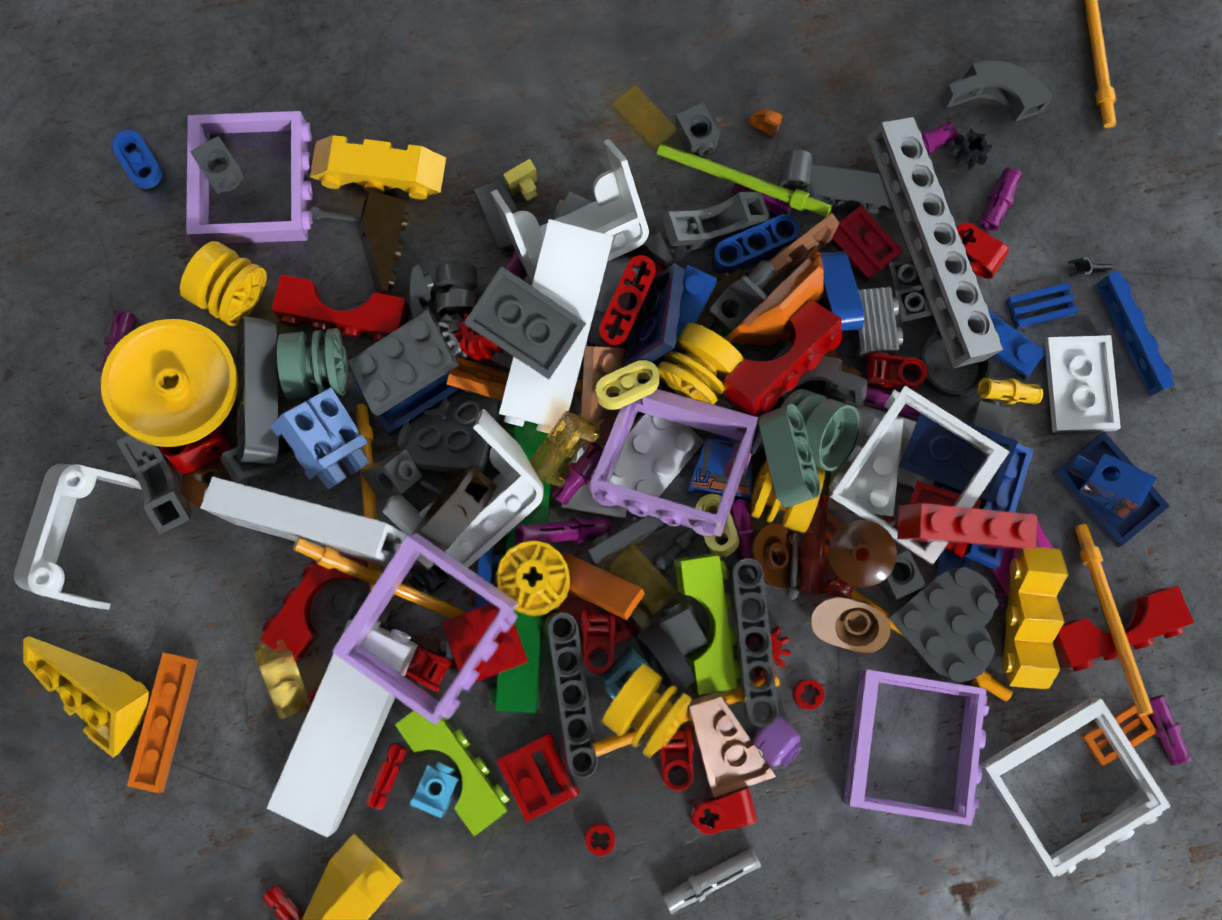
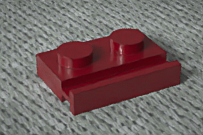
M862 205L840 221L830 241L839 252L845 251L847 253L850 265L866 282L897 258L903 251Z

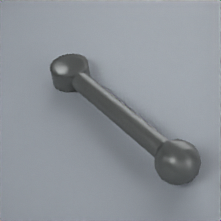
M316 206L309 210L314 220H319L323 217L360 222L361 217L325 212Z
M798 532L792 533L789 536V542L792 545L790 587L787 589L786 594L790 599H796L799 596V590L796 588L799 545L803 542V537Z

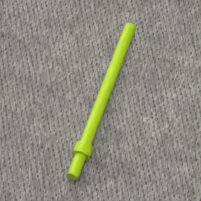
M661 143L658 147L657 154L790 203L791 208L799 211L806 209L825 217L831 211L832 205L811 198L809 193L802 190H789Z

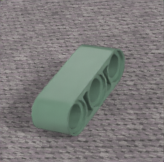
M788 404L761 415L759 427L775 493L779 502L788 508L819 497L821 492L820 482L804 419L799 408L794 404Z

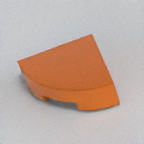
M757 109L749 118L748 123L765 134L774 137L780 127L783 115L768 109Z

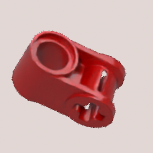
M962 223L958 225L956 229L960 239L964 240L963 245L965 246L966 255L973 272L982 278L992 279L1009 253V248L1002 241L988 235L974 224Z
M879 352L865 355L868 386L899 392L907 386L915 391L926 379L927 368L919 359L892 356ZM902 371H913L917 380L915 382L907 381Z
M221 423L214 431L202 439L181 446L161 447V452L178 472L187 474L212 461L219 460L222 454L231 448L229 442L223 438V425Z
M582 610L583 659L585 667L592 674H605L613 665L615 614L611 612L588 613L587 610ZM592 624H605L606 626H591V625H592ZM595 650H603L608 655V663L602 668H595L589 662V656Z
M418 644L405 674L426 688L439 693L441 689L439 687L440 682L448 668H453L455 663ZM437 664V668L435 669L432 677L430 678V675Z
M685 725V728L678 729L671 738L682 739V742L667 743L658 750L661 760L662 780L668 788L674 791L687 789L693 781V738L691 725ZM675 765L682 766L686 771V779L680 785H673L668 779V772Z
M749 787L699 801L694 804L690 812L692 824L701 833L707 835L745 827L758 821ZM705 809L715 815L710 818L709 825L699 821V818L704 816L703 810Z

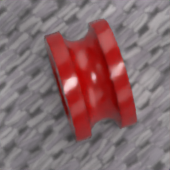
M801 681L793 690V700L801 709H816L824 701V689L817 681ZM806 685L810 686V690L815 689L817 692V696L812 698L813 704L810 705L807 704L808 700L802 701L800 694L805 692L804 686Z
M603 823L592 825L587 830L585 836V844L588 851L596 856L609 854L615 845V834L612 828ZM595 831L599 834L606 832L610 837L606 838V842L609 844L605 848L601 845L594 847L591 841H594V837L591 835Z

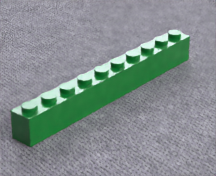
M524 421L523 427L509 423L508 433L522 447L543 484L544 493L541 503L516 526L521 524L548 523L550 517L555 435L537 431V424ZM516 526L502 537L507 538L506 551L500 552L499 564L508 550L518 545L515 540ZM533 569L531 575H525L524 580L529 581L530 587H535L536 582L542 581L543 576H539L537 570ZM515 609L513 613L517 615L514 623L529 662L498 674L497 683L491 684L490 703L496 704L495 711L537 713L543 615L533 617L519 613Z

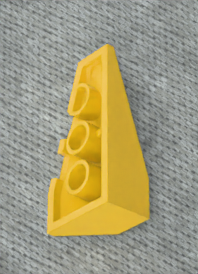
M30 636L23 639V663L47 691L52 692L56 690L59 693L62 702L65 704L63 709L69 716L76 713L87 725L83 732L91 741L111 757L117 756L146 716L149 691L141 682H136L126 673Z
M353 834L329 860L302 920H368L403 879L361 839Z

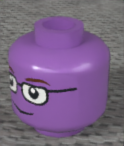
M780 716L777 717L772 725L767 727L754 726L751 731L755 735L752 740L753 744L758 749L760 756L770 766H779L781 764L783 767H786L802 749L799 745L801 735Z

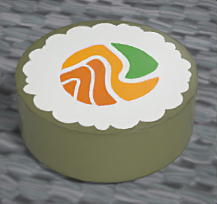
M639 605L635 607L628 618L639 633L654 626L648 615Z

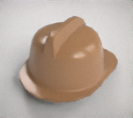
M845 597L829 598L818 604L811 616L813 632L820 640L853 652L863 654L876 652L884 647L889 640L891 628L888 618L881 610L864 600H853Z

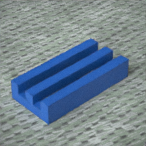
M1070 283L1009 297L1006 303L1014 328L1020 329L1078 313V307L1073 304L1075 300L1074 295H1070ZM1060 293L1062 295V297L1050 299L1018 308L1016 306V304L1036 300ZM1065 304V309L1020 319V314Z

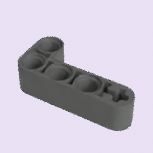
M794 149L784 153L779 168L778 186L792 191L799 189L807 192L811 198L832 205L831 208L854 211L862 205L868 213L892 214L895 212L880 173L812 165V154L804 150Z

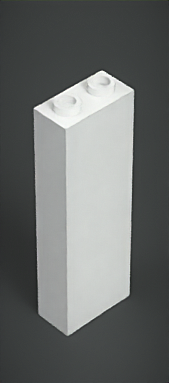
M551 219L548 220L532 287L586 322V325L549 380L513 357L499 414L505 415L504 422L522 427L524 421L536 423L537 431L555 435L557 429L564 430L613 236Z
M212 477L209 487L204 493L201 509L235 525L296 541L300 537L320 547L327 545L338 550L339 554L385 567L389 565L407 537L406 534L384 522Z
M353 619L348 620L346 627L343 631V634L345 633L346 629L348 628ZM377 620L361 644V647L402 676H405L418 644L409 641L411 636L403 631L392 629L390 632L379 627L381 622ZM333 654L267 809L325 837H329L337 831L395 696L336 654Z

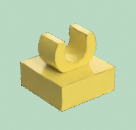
M530 159L503 174L504 183L511 196L519 191L526 201L538 196L535 191L537 188L534 184L538 181L537 171Z

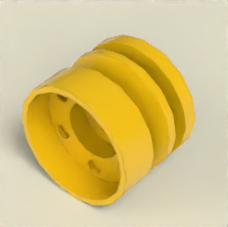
M211 241L203 245L186 266L181 278L180 295L202 310L209 309V313L212 316L220 318L225 324L236 326L239 324L241 316L248 317L259 302L265 289L267 274L264 268L253 264L247 258H239L235 251L222 243Z
M687 323L677 337L675 345L680 353L675 351L666 353L664 358L666 362H660L657 367L659 377L676 394L715 405L718 400L716 395L721 396L724 392V386L719 379L724 380L744 359L733 345L712 330L695 323Z
M766 460L758 472L753 487L750 516L759 518L764 506H768L766 521L771 523L778 511L781 510L784 511L783 527L805 533L813 518L819 497L788 508L784 507L776 496L768 460ZM816 467L822 491L826 470Z
M538 541L523 542L508 550L500 561L497 571L498 589L519 603L516 607L519 613L533 617L547 615L559 608L567 598L571 584L569 569L561 553L549 544ZM536 569L538 575L543 576L542 581H537L535 587H530L529 581L524 580L525 575H531V571Z
M642 664L618 693L604 715L602 723L619 736L626 733L632 726L635 727L637 731L631 745L636 748L647 736L650 740L642 753L651 758L656 751L670 741L685 719L687 707L692 698L687 694H683L675 705L672 704L671 700L678 688L672 685L660 695L657 690L663 677L646 664Z

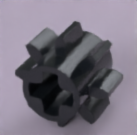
M970 129L966 137L961 134L957 135L954 140L956 146L950 151V155H955L957 167L961 165L968 167L969 171H972L976 162L981 166L985 164L988 160L985 154L992 148V145L987 144L985 133H974L973 129Z
M415 561L409 570L413 577L408 582L413 588L421 592L426 589L429 594H432L444 585L449 577L437 564L426 570Z

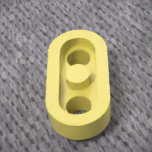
M640 360L603 376L596 385V395L599 404L606 409L615 410L652 394L657 390L660 383L657 366L650 361ZM641 379L648 380V382L644 384H641L638 381ZM610 393H618V394H619V395L616 396V397H609V396H608Z
M717 494L705 495L699 499L695 509L708 513L717 511L722 496ZM730 512L721 537L713 534L712 536H704L706 545L712 554L728 556L739 545V537ZM722 538L728 539V541H727L726 544H723V545H719V544H718V541H719L720 539H722Z

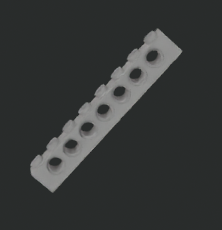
M914 117L882 122L867 139L953 368L985 361L1003 350L1000 338L992 323L988 306L982 297L976 275L969 263L965 246L959 237L954 218L946 203L943 189L936 177L932 160L929 158L922 140V134L917 127Z

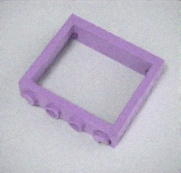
M301 111L188 115L186 235L196 245H205L211 241H218L222 244L308 241V229H311V223H313L311 211H308V200H312L313 193L311 182L308 181V171H311L312 156L307 151V142L312 141V135L310 133V123H306ZM291 131V221L209 224V181L197 165L190 151L208 142L210 134Z
M657 389L652 394L620 408L590 483L592 497L602 505L624 507L637 516L650 515L660 518L663 523L670 526H679L680 524L693 528L696 533L703 536H712L713 534L721 537L757 434L758 417ZM637 412L741 441L716 515L609 483Z
M418 533L408 535L332 652L435 725L444 716L450 719L461 703L456 698L463 688L468 691L478 678L480 673L475 669L482 659L487 662L499 645L494 641L501 630L506 633L517 618V615L513 612L519 603ZM420 553L500 608V611L440 702L361 647L364 639Z
M860 670L843 803L853 807L972 826L975 808L978 809V799L975 797L976 784H979L982 778V765L978 763L980 750H983L986 741L985 730H982L983 716H987L989 706H986V689L873 670ZM878 683L966 697L953 810L865 796Z

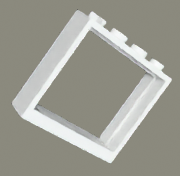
M905 386L900 393L894 390L888 398L884 407L889 410L882 420L877 417L874 419L865 433L870 436L863 448L859 445L855 447L847 459L852 464L845 475L839 472L829 486V489L833 491L830 498L859 518L880 524L891 534L894 541L929 564H934L948 542H929L926 547H923L916 541L897 539L898 530L845 496V492L905 403L987 455L953 507L972 508L1009 454V451Z
M1089 697L980 763L984 775L1040 865L1052 877L1057 875L1059 877L1065 872L1072 873L1076 869L1075 864L1085 858L1094 859L1105 852V846L1115 840L1116 842H1121L1130 838L1135 833L1133 829L1143 823L1151 824L1158 821L1157 817L1171 807L1102 698ZM1095 720L1144 799L1049 855L1000 776L1090 721Z

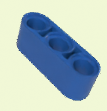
M779 215L721 241L714 251L712 259L713 269L719 275L726 271L734 273L738 269L745 270L762 260L765 261L774 257L783 247L791 245L796 241L800 230L799 222L791 215ZM785 229L791 236L787 238L781 237L776 230ZM757 241L762 245L763 249L753 250L748 243ZM724 253L731 254L735 261L726 263L721 260L720 255Z
M845 251L820 253L824 278L823 297L818 301L819 305L842 318L841 331L862 329L864 310L847 253Z

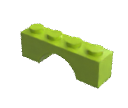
M712 553L674 559L678 592L695 598L703 606L708 619V643L687 656L688 665L695 678V681L691 684V690L701 695L737 689L736 679L740 678L738 660L733 658L732 646L736 645V636L733 626H729L727 613L731 612V600L729 594L724 591L723 580L727 579L725 562L720 560V555Z
M414 710L397 722L395 726L414 752L437 750L447 754L455 761L462 775L463 786L461 796L454 809L472 835L475 836L508 811L509 806L506 802L510 798L499 783L494 786L489 780L487 774L490 773V770L480 756L474 758L467 747L471 744L461 729L458 728L454 731L447 721L448 718L445 716L434 725Z

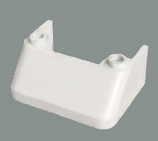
M610 139L603 141L612 169L600 174L595 179L593 193L596 201L554 220L613 236L607 262L640 247L645 243L649 235V229L628 161ZM496 189L491 194L511 242L533 283L548 223L539 226L535 216L528 211H519L512 214Z
M485 409L479 412L473 428L492 446L490 460L493 466L500 472L492 480L497 488L481 513L445 552L467 568L541 503L544 493L543 484L522 447ZM400 494L390 497L382 512L408 536L413 534L434 502L426 505L419 512Z
M56 464L52 466L45 474L15 567L14 580L20 588L38 595L87 607L109 610L111 603L62 592L65 576L62 568L56 563L76 500L91 493L96 479L142 490L139 481L128 476L82 465Z

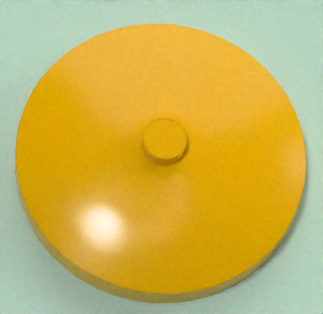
M163 319L150 322L128 333L112 349L105 362L101 377L102 399L107 412L114 422L134 439L160 447L186 445L210 434L228 416L238 392L236 363L225 343L210 329L198 323L182 319Z

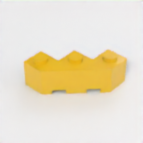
M337 135L329 136L315 143L310 177L321 181V185L324 187L338 189L340 186L354 182L364 186L367 192L371 190L381 194L384 191L399 188L408 192L410 197L419 200H425L428 196L441 193L446 157L423 146L408 144L407 150L392 148L391 142L364 139L363 145L347 143V137Z
M1042 547L1020 549L1016 558L1012 559L1010 563L1008 607L1006 610L1002 670L1007 673L1009 685L1012 687L1049 690L1060 671L1053 641L1064 623L1057 594L1068 576V571L1061 549Z

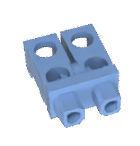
M332 388L285 412L270 425L276 436L278 437L282 434L293 449L296 459L306 469L304 472L309 480L318 476L328 490L347 478L337 464L338 462L342 461L351 475L369 464L366 455L361 449L368 442L363 435L359 436L357 427Z

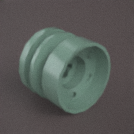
M337 328L328 329L325 336L321 330H315L311 345L303 331L281 333L277 341V366L282 391L288 401L310 399L313 395L314 384H316L319 394L329 388H332L337 396H344L346 394L348 359L341 334Z
M805 389L794 391L785 399L781 407L794 404L802 413L815 466L827 471H834L840 468L852 453L859 435L860 419L858 411L854 406L834 399H827L823 395Z

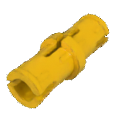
M985 377L979 382L978 394H981V398L999 399L1006 404L1023 402L1036 405L1043 398V389L1038 384L1020 383L1016 379L995 380Z

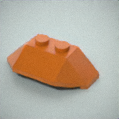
M815 250L725 339L729 343L772 346L780 338L786 342L790 338V318L810 300L817 303L823 297L824 270L821 254Z

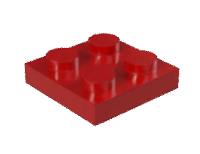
M493 603L441 622L459 671L500 611V608ZM515 623L506 633L502 630L494 641L499 645L487 662L482 659L475 669L480 674L474 683L529 662Z

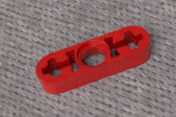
M638 255L630 259L599 328L600 337L608 346L618 347L627 341L654 281L656 267L654 262L647 256ZM641 264L647 266L646 272L649 273V276L643 275L638 283L639 288H644L643 292H640L632 285H624L626 281L633 284L636 272L632 269L633 267L639 268ZM623 293H632L636 296L637 305L633 309L624 310L619 306L618 299ZM615 310L623 317H631L629 322L624 318L621 321L620 331L623 332V335H616L614 339H610L609 331L605 328L607 326L613 327L617 320V315H611L612 311Z

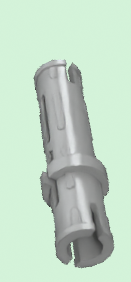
M750 847L697 876L693 874L687 877L688 881L662 893V896L670 913L673 914L697 900L699 902L704 901L706 895L762 866L755 851Z

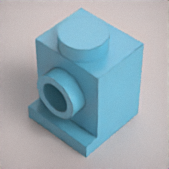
M631 645L613 663L610 670L602 674L605 682L602 686L613 699L616 698L626 682L642 664H646L652 669ZM628 670L631 672L627 678L621 677Z
M437 761L436 766L433 764L427 765L410 805L442 818L448 809L461 778L454 774L456 768ZM432 782L441 784L442 791L440 794L436 795L431 792L430 785Z

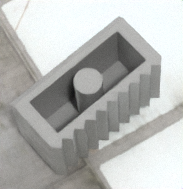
M891 287L858 290L864 310V324L862 329L852 330L856 359L865 358L866 354L872 352L894 355L899 350V346L903 344L902 328L896 327L895 315L899 313L898 298L896 296L892 297Z

